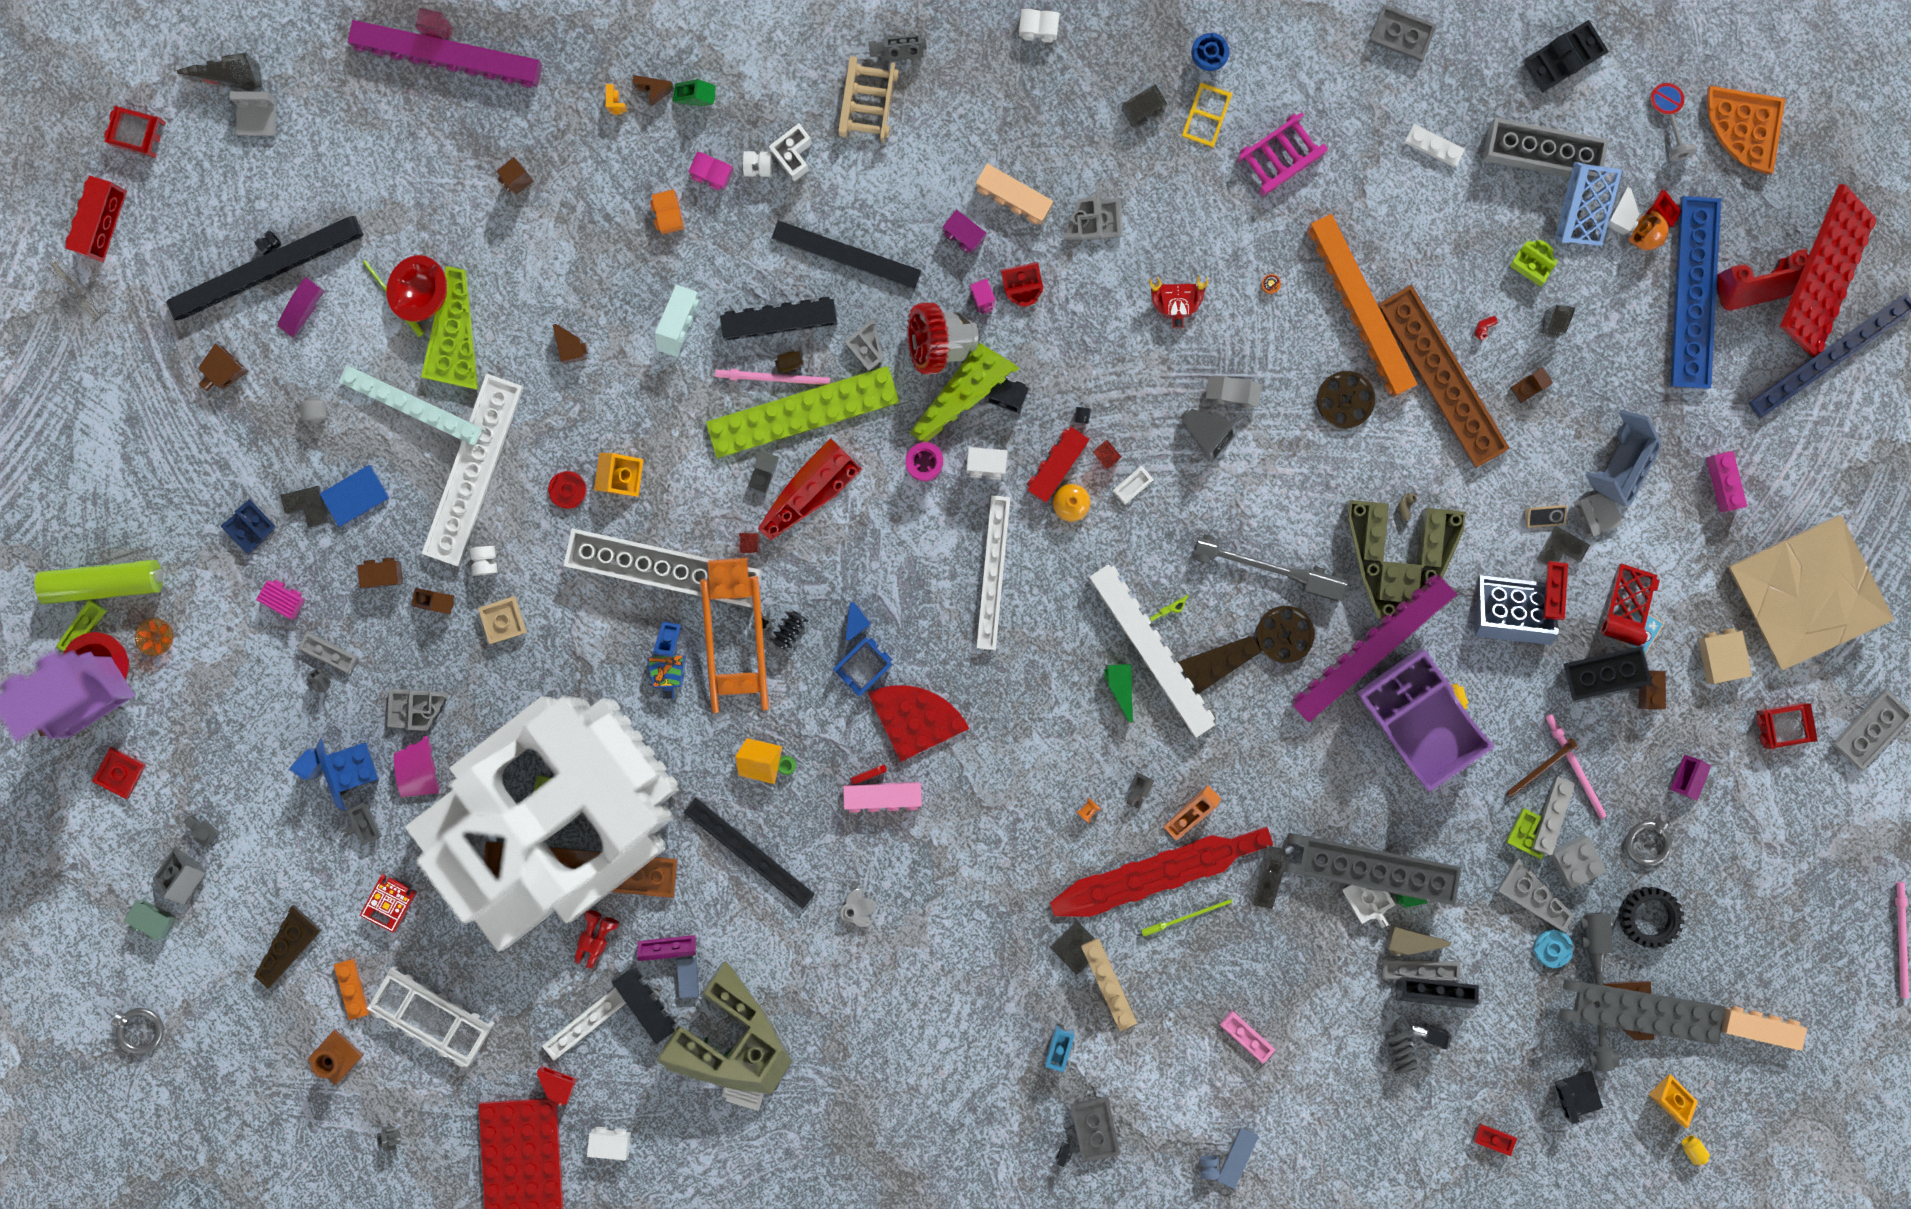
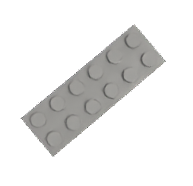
M1495 117L1489 123L1482 161L1570 178L1574 162L1604 167L1609 140ZM1588 171L1587 179L1589 182L1598 176L1596 171Z

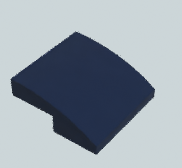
M250 499L235 510V514L220 525L247 555L257 548L276 528Z

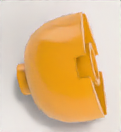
M1066 484L1059 488L1054 494L1052 502L1056 515L1068 522H1075L1084 518L1089 512L1091 505L1088 492L1077 484Z

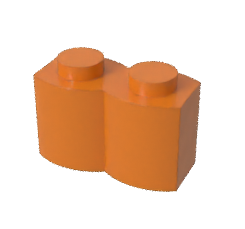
M675 190L652 194L650 206L652 212H656L657 218L654 219L656 230H660L663 235L685 229Z

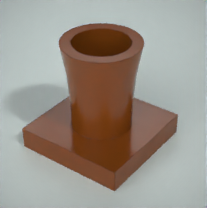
M335 1029L307 1060L311 1062V1069L316 1076L328 1078L336 1085L364 1055Z

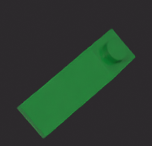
M1131 664L1106 665L1107 669H1103L1104 681L1107 680V685L1126 720L1133 722Z

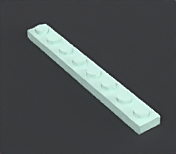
M346 365L339 380V383L471 445H476L483 428Z

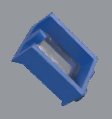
M865 637L833 668L859 697L893 665L890 662L893 659L885 651L881 653L877 649L879 645L873 638L868 640Z

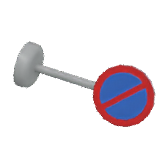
M1662 83L1652 90L1650 103L1658 113L1669 115L1678 145L1669 152V160H1684L1697 152L1694 144H1682L1674 116L1683 108L1685 102L1684 94L1677 85Z

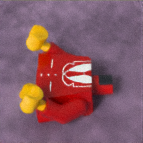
M1200 275L1197 276V287L1196 283L1161 284L1159 277H1157V283L1152 284V280L1149 278L1151 301L1158 313L1163 314V318H1172V328H1184V318L1191 317L1192 313L1197 312L1203 302L1205 287L1208 286V277H1206L1204 283L1199 282Z

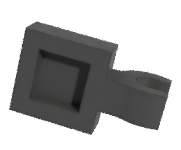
M1136 772L1129 787L1132 793L1127 800V804L1139 809L1142 805V796L1147 798L1155 780Z
M193 814L183 821L194 830L190 835L204 848L220 834L207 820L201 823Z

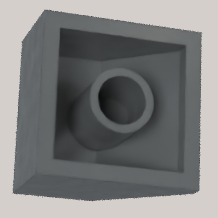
M174 847L153 877V881L164 898L184 905L187 899L192 896L198 883L203 880L206 872L200 863Z

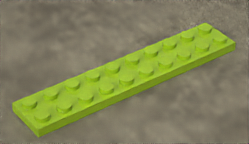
M889 366L706 421V425L716 457L719 459L899 404L900 402Z

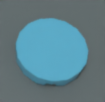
M1545 930L1535 939L1533 946L1534 955L1546 967H1563L1570 961L1573 955L1571 939L1560 930Z

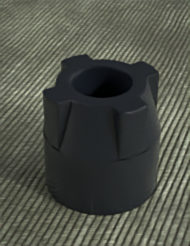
M1076 407L1075 423L1088 424L1091 409Z

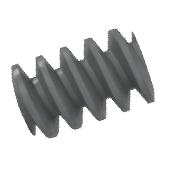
M1401 1029L1387 1033L1391 1037L1386 1042L1393 1043V1045L1388 1047V1050L1395 1051L1390 1054L1391 1058H1396L1392 1065H1398V1068L1393 1070L1394 1073H1406L1415 1070L1417 1061L1413 1060L1415 1058V1054L1412 1052L1414 1048L1412 1045H1409L1412 1042L1411 1038L1408 1037L1410 1035L1409 1030Z

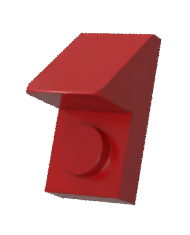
M1664 189L1656 195L1646 211L1647 215L1652 214L1650 211L1658 212L1666 220L1668 227L1672 228L1681 214L1679 207Z

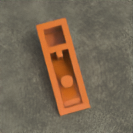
M1207 785L1178 811L1163 828L1177 841L1217 807L1221 798Z

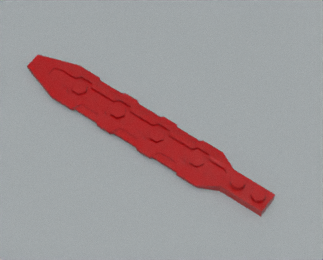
M1267 826L1233 838L1210 835L1195 840L1194 843L1174 850L1168 849L1158 853L1156 856L1138 862L1133 861L1100 875L1097 873L1077 880L1054 898L1050 905L1054 916L1091 917L1109 911L1110 908L1131 901L1136 902L1145 899L1148 895L1166 889L1171 890L1183 886L1184 883L1225 872L1237 857L1273 846L1274 844Z

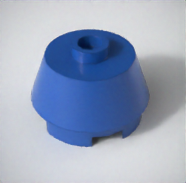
M1217 33L1203 34L1192 45V59L1203 70H1218L1226 64L1229 58V46L1225 39Z

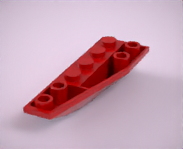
M830 438L787 484L767 512L758 529L768 539L773 540L836 497L862 468Z

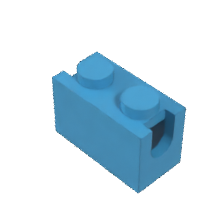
M1055 1025L1044 1061L1045 1067L1064 1072L1075 1037L1073 1030L1069 1029V1031L1061 1029L1060 1026Z

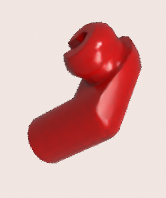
M1495 315L1477 323L1474 332L1477 339L1485 340L1488 336L1486 335L1488 328L1498 324Z

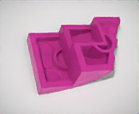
M428 736L423 737L420 742L414 745L410 744L406 749L394 753V769L400 797L439 793L440 788L435 776L436 767L431 755L432 747Z

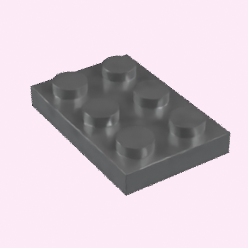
M1384 4L1369 42L1422 62L1437 24Z
M1108 1096L1070 1104L1083 1163L1121 1155Z

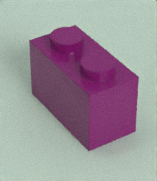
M957 209L942 227L944 237L951 242L953 240L959 244L958 247L965 253L970 252L973 254L986 238V232Z

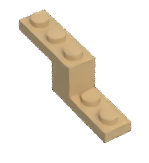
M1097 938L1081 945L1119 1031L1137 1024L1100 939Z

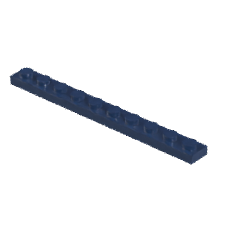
M1907 293L1901 295L1824 349L1817 356L1811 358L1750 401L1749 405L1758 418H1762L1911 314L1910 296Z

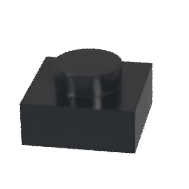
M1062 1142L1056 1157L1057 1165L1064 1167L1066 1162L1069 1163L1072 1156L1070 1144Z

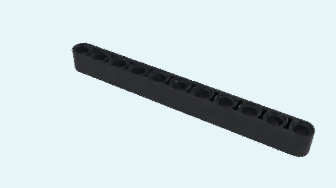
M356 216L344 218L166 301L167 307L173 320L185 319L361 238L364 233Z

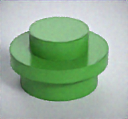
M790 756L781 757L778 771L783 775L793 773L796 768L795 760Z

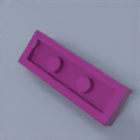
M695 935L638 941V961L696 955Z

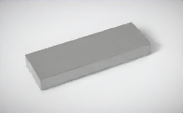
M310 632L305 633L298 647L299 650L348 674L352 673L359 659V656Z

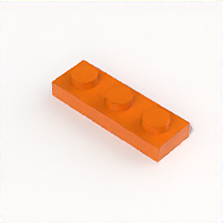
M355 958L334 964L348 1019L352 1020L370 1014L367 1009L368 1005Z

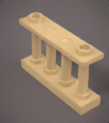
M850 56L838 131L840 137L847 138L848 132L854 130L881 134V143H885V137L889 138L890 126H887L893 84L894 81H898L899 74L895 63L891 62L890 70L869 68L858 64L857 57ZM863 74L889 78L888 89L858 85V83H855L856 76ZM862 93L886 97L885 108L855 104L853 95ZM854 112L883 116L882 127L853 123V120H850V115Z

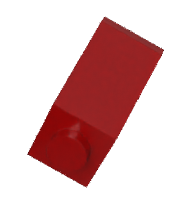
M541 1066L537 1070V1076L547 1098L551 1099L552 1103L556 1105H566L570 1101L578 1079Z

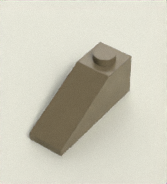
M1391 925L1385 947L1390 950L1391 954L1401 956L1402 953L1409 955L1450 947L1451 942Z

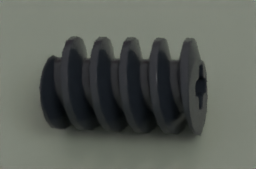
M794 610L792 612H785L789 618H782L781 620L784 625H777L780 632L774 631L773 633L776 638H769L773 644L787 651L785 648L792 649L793 646L790 641H797L793 635L801 634L798 628H805L802 621H809Z

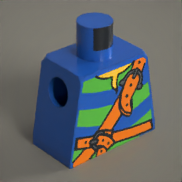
M686 656L647 657L653 688H662L663 699H673L674 687L683 686Z

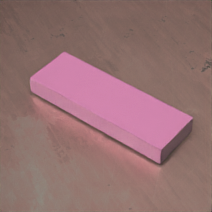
M1231 1010L1219 1024L1262 1064L1274 1053L1275 1048L1234 1011Z

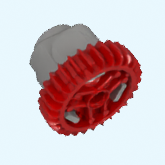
M931 302L918 303L910 310L911 313H909V319L907 320L908 326L906 327L908 329L906 335L908 336L909 356L912 357L911 362L914 363V367L921 374L939 373L945 368L947 362L964 361L969 352L976 350L979 335L977 325L972 318L966 319L959 312H942L938 305Z

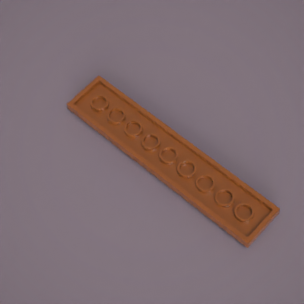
M1412 284L1379 303L1380 311L1473 466L1478 468L1510 449Z
M486 841L483 864L494 879L499 881L502 874L505 845L501 842ZM549 847L559 862L570 869H578L602 854L601 851ZM655 857L612 892L674 898L678 859Z

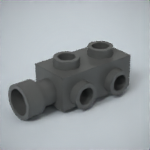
M911 33L908 36L899 37L892 35L889 38H884V42L878 43L876 41H868L870 57L885 54L886 61L892 62L903 59L917 60L923 58V50H927L926 38H922L921 34Z

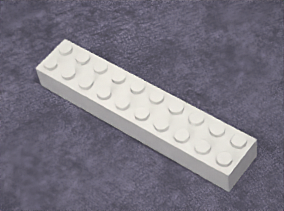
M572 528L563 566L702 597L700 580H709L708 560L713 559ZM748 567L749 577L758 576L760 585L763 571ZM752 596L746 598L715 599L753 608Z

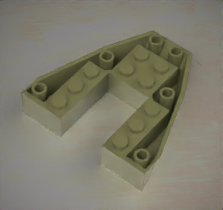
M1358 500L1346 501L1362 579L1378 619H1383L1386 615L1393 614L1396 611V607L1401 602L1408 601L1416 589L1424 587L1426 581L1431 576L1439 574L1442 578L1444 577L1464 532L1466 512L1435 508L1422 509L1417 565L1383 561L1389 504Z
M724 961L719 965L699 995L746 1028L728 1056L725 1058L680 1026L675 1029L655 1058V1061L670 1072L728 1089L771 1094L792 1063V1060L771 1020L727 961Z

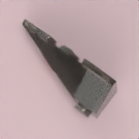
M247 53L226 55L221 57L219 62H214L213 60L206 61V66L192 65L177 70V74L186 80L239 88L247 91L256 90V87H262L259 63Z

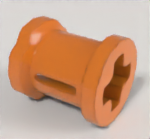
M1088 797L1087 803L1080 810H1077L1076 813L1090 823V818L1097 810L1100 811L1101 808Z

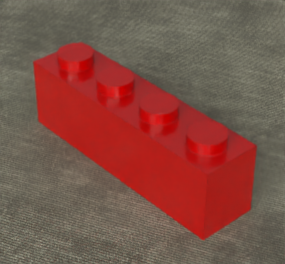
M1070 427L1069 430H1063L1059 436L1061 441L1058 446L1055 444L1048 452L1051 456L1047 462L1044 460L1037 468L1040 472L1036 478L1032 476L1026 484L1029 487L1027 492L1045 504L1090 440L1073 427Z

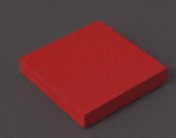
M109 747L92 782L124 799H128L146 764L113 747Z

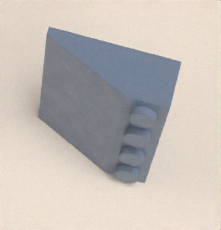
M1480 575L1474 617L1475 636L1552 645L1559 634L1558 620L1543 618L1546 583Z

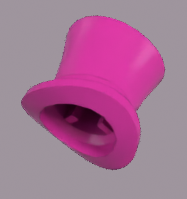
M918 443L908 451L905 465L910 475L916 480L923 482L931 481L942 470L943 455L941 450L932 443Z

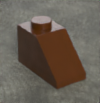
M553 324L561 362L563 364H570L587 360L588 347L586 342L583 343L580 338L558 324Z
M415 588L411 606L451 614L454 606V595Z

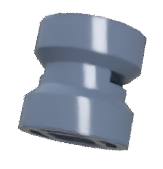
M1213 1155L1201 1156L1200 1165L1203 1167L1200 1171V1178L1205 1180L1220 1178V1173L1217 1169L1219 1157Z

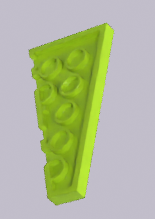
M446 266L444 273L447 280V295L443 305L434 316L421 378L479 390L467 272L464 269Z
M979 342L976 350L969 354L909 433L921 442H928L943 430L944 425L951 420L955 421L959 413L964 409L966 411L989 394L993 386L998 382L1001 384L1006 380L1005 377L1012 371L1015 373L1020 368Z

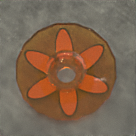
M146 619L136 629V645L146 655H162L169 650L173 643V630L162 619ZM156 634H159V640H155Z

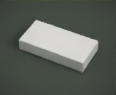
M1141 465L1113 490V493L1126 505L1154 479Z

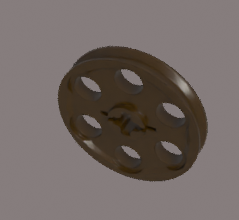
M1340 371L1332 374L1321 384L1317 393L1319 413L1326 422L1337 428L1348 429L1364 423L1374 410V389L1371 383L1357 372ZM1348 377L1356 378L1357 384L1355 387H1350L1347 384ZM1334 380L1338 383L1336 391L1329 389V381ZM1361 391L1369 393L1370 398L1368 401L1360 399ZM1354 392V394L1349 399L1350 404L1345 403L1338 407V405L1341 404L1343 401L1342 396L1346 397ZM1325 398L1332 401L1330 409H1326L1322 405V401ZM1355 409L1363 411L1364 416L1362 419L1354 417ZM1336 413L1344 414L1345 420L1343 423L1336 422Z
M1278 606L1270 609L1261 617L1256 629L1257 643L1263 654L1279 663H1292L1302 659L1311 650L1315 638L1314 626L1309 616L1293 606ZM1284 610H1289L1292 614L1291 619L1288 621L1283 620L1281 617ZM1268 618L1274 620L1275 625L1272 629H1267L1264 626V622ZM1301 620L1306 621L1308 625L1305 631H1300L1297 627L1298 622ZM1283 629L1290 632L1288 640L1281 637ZM1267 637L1273 640L1271 648H1266L1263 645V640ZM1300 639L1306 642V648L1302 651L1296 647V643ZM1282 648L1289 650V656L1286 659H1282L1279 656V651Z

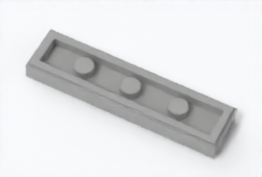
M1382 959V979L1398 980L1404 976L1439 981H1460L1461 962Z

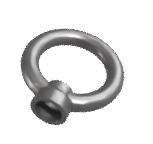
M1656 817L1654 821L1640 822L1632 827L1625 840L1626 852L1630 859L1636 864L1646 867L1662 863L1670 854L1672 847L1671 836L1667 830L1670 825ZM1644 829H1653L1663 837V849L1658 856L1652 859L1641 858L1634 851V838Z
M134 1008L125 1014L119 1011L111 1023V1026L116 1028V1037L119 1044L126 1051L134 1054H144L152 1051L160 1044L164 1034L161 1018L157 1013L147 1008ZM134 1016H146L155 1025V1037L147 1045L135 1046L125 1037L124 1028Z

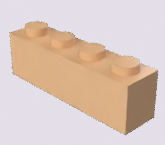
M988 163L976 181L975 188H977L980 194L993 197L994 201L1001 206L1004 204L1009 206L1013 213L1017 215L1023 214L1029 222L1035 225L1037 223L1042 225L1053 206L1051 199Z
M1732 1006L1731 1009H1724L1721 1031L1748 1039L1800 1051L1803 1050L1807 1028L1801 1026L1800 1021L1788 1019V1022L1781 1021L1782 1017L1769 1014V1017L1762 1016L1763 1013L1754 1010L1747 1013L1743 1012V1008Z

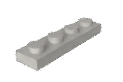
M1558 776L1554 777L1531 849L1552 856L1575 783Z

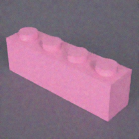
M921 782L843 786L844 809H849V813L860 812V809L867 808L868 812L880 811L879 808H887V811H899V807H906V810H918V807L922 806Z

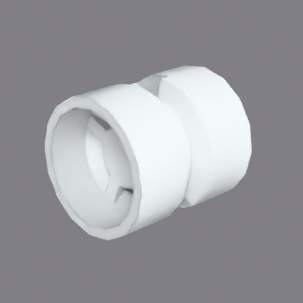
M744 151V177H755L756 174H759L760 177H771L772 152L761 151L759 154H756L755 151Z
M495 546L469 549L470 559L474 561L471 565L472 576L498 573L497 562L493 561L496 557Z

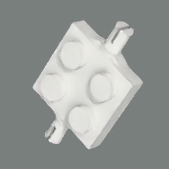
M1348 885L1341 889L1361 924L1370 919H1377L1381 928L1389 925L1383 914L1389 908L1395 906V903L1388 892Z

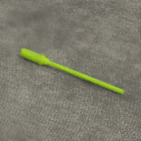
M364 260L362 263L366 266V268L370 271L373 277L377 280V282L386 292L385 284L381 281L378 275L370 267L367 261ZM406 321L418 337H422L425 334L417 322Z
M1230 899L1166 923L1158 922V924L1142 929L1141 933L1145 937L1163 931L1167 926L1233 903V901Z

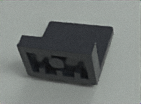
M1591 1071L1554 1082L1565 1119L1570 1123L1580 1122L1578 1116L1603 1108Z

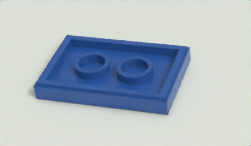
M371 465L362 468L320 493L339 527L390 498Z

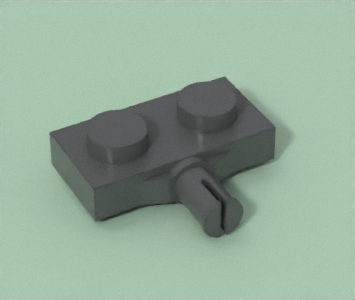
M366 802L347 810L351 826L341 830V833H345L342 834L343 837L355 833L362 845L382 837Z

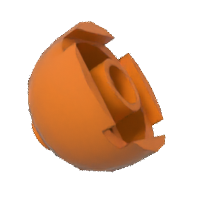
M1650 211L1652 214L1649 216L1646 214L1641 216L1637 220L1638 225L1633 231L1631 238L1628 236L1629 242L1641 250H1653L1666 242L1669 231L1668 223L1656 211Z

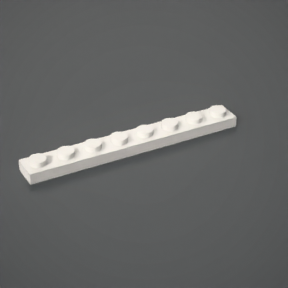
M991 495L977 648L996 650L1010 497Z

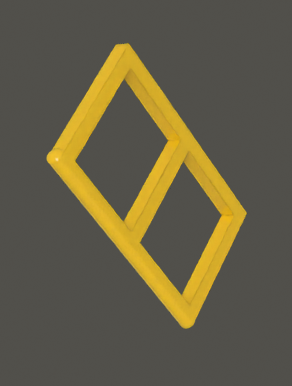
M1200 82L1181 137L1214 148L1233 93ZM1202 88L1227 96L1221 117L1196 109ZM1194 113L1218 121L1212 142L1187 134Z

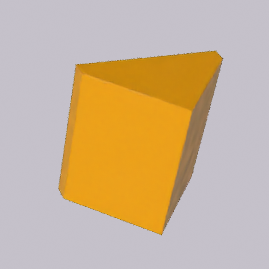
M746 738L735 756L738 775L775 784L783 746Z
M1669 1074L1650 1092L1649 1096L1675 1122L1684 1128H1688L1698 1101Z

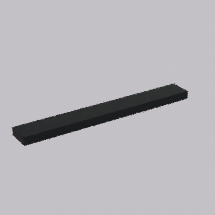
M777 220L771 237L772 240L916 289L922 272L911 266Z
M697 797L683 812L802 909L815 895L806 885Z

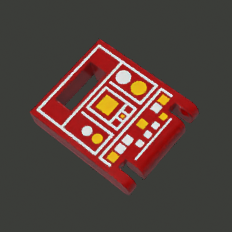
M382 874L359 916L392 933H396L417 891L412 890L408 896L410 887L391 877L384 884L387 876ZM375 911L389 917L388 924L372 917Z

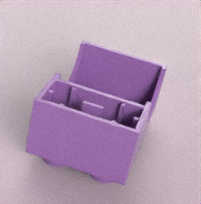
M1416 649L1355 692L1420 784L1429 792L1495 747L1463 708L1454 694L1452 686L1426 650Z
M54 651L37 659L34 662L37 671L26 678L22 673H19L0 683V688L3 691L0 694V718L16 742H20L38 728L42 729L48 739L70 738L135 697V694L111 657H94L92 652L77 656L75 652L59 656L58 652Z

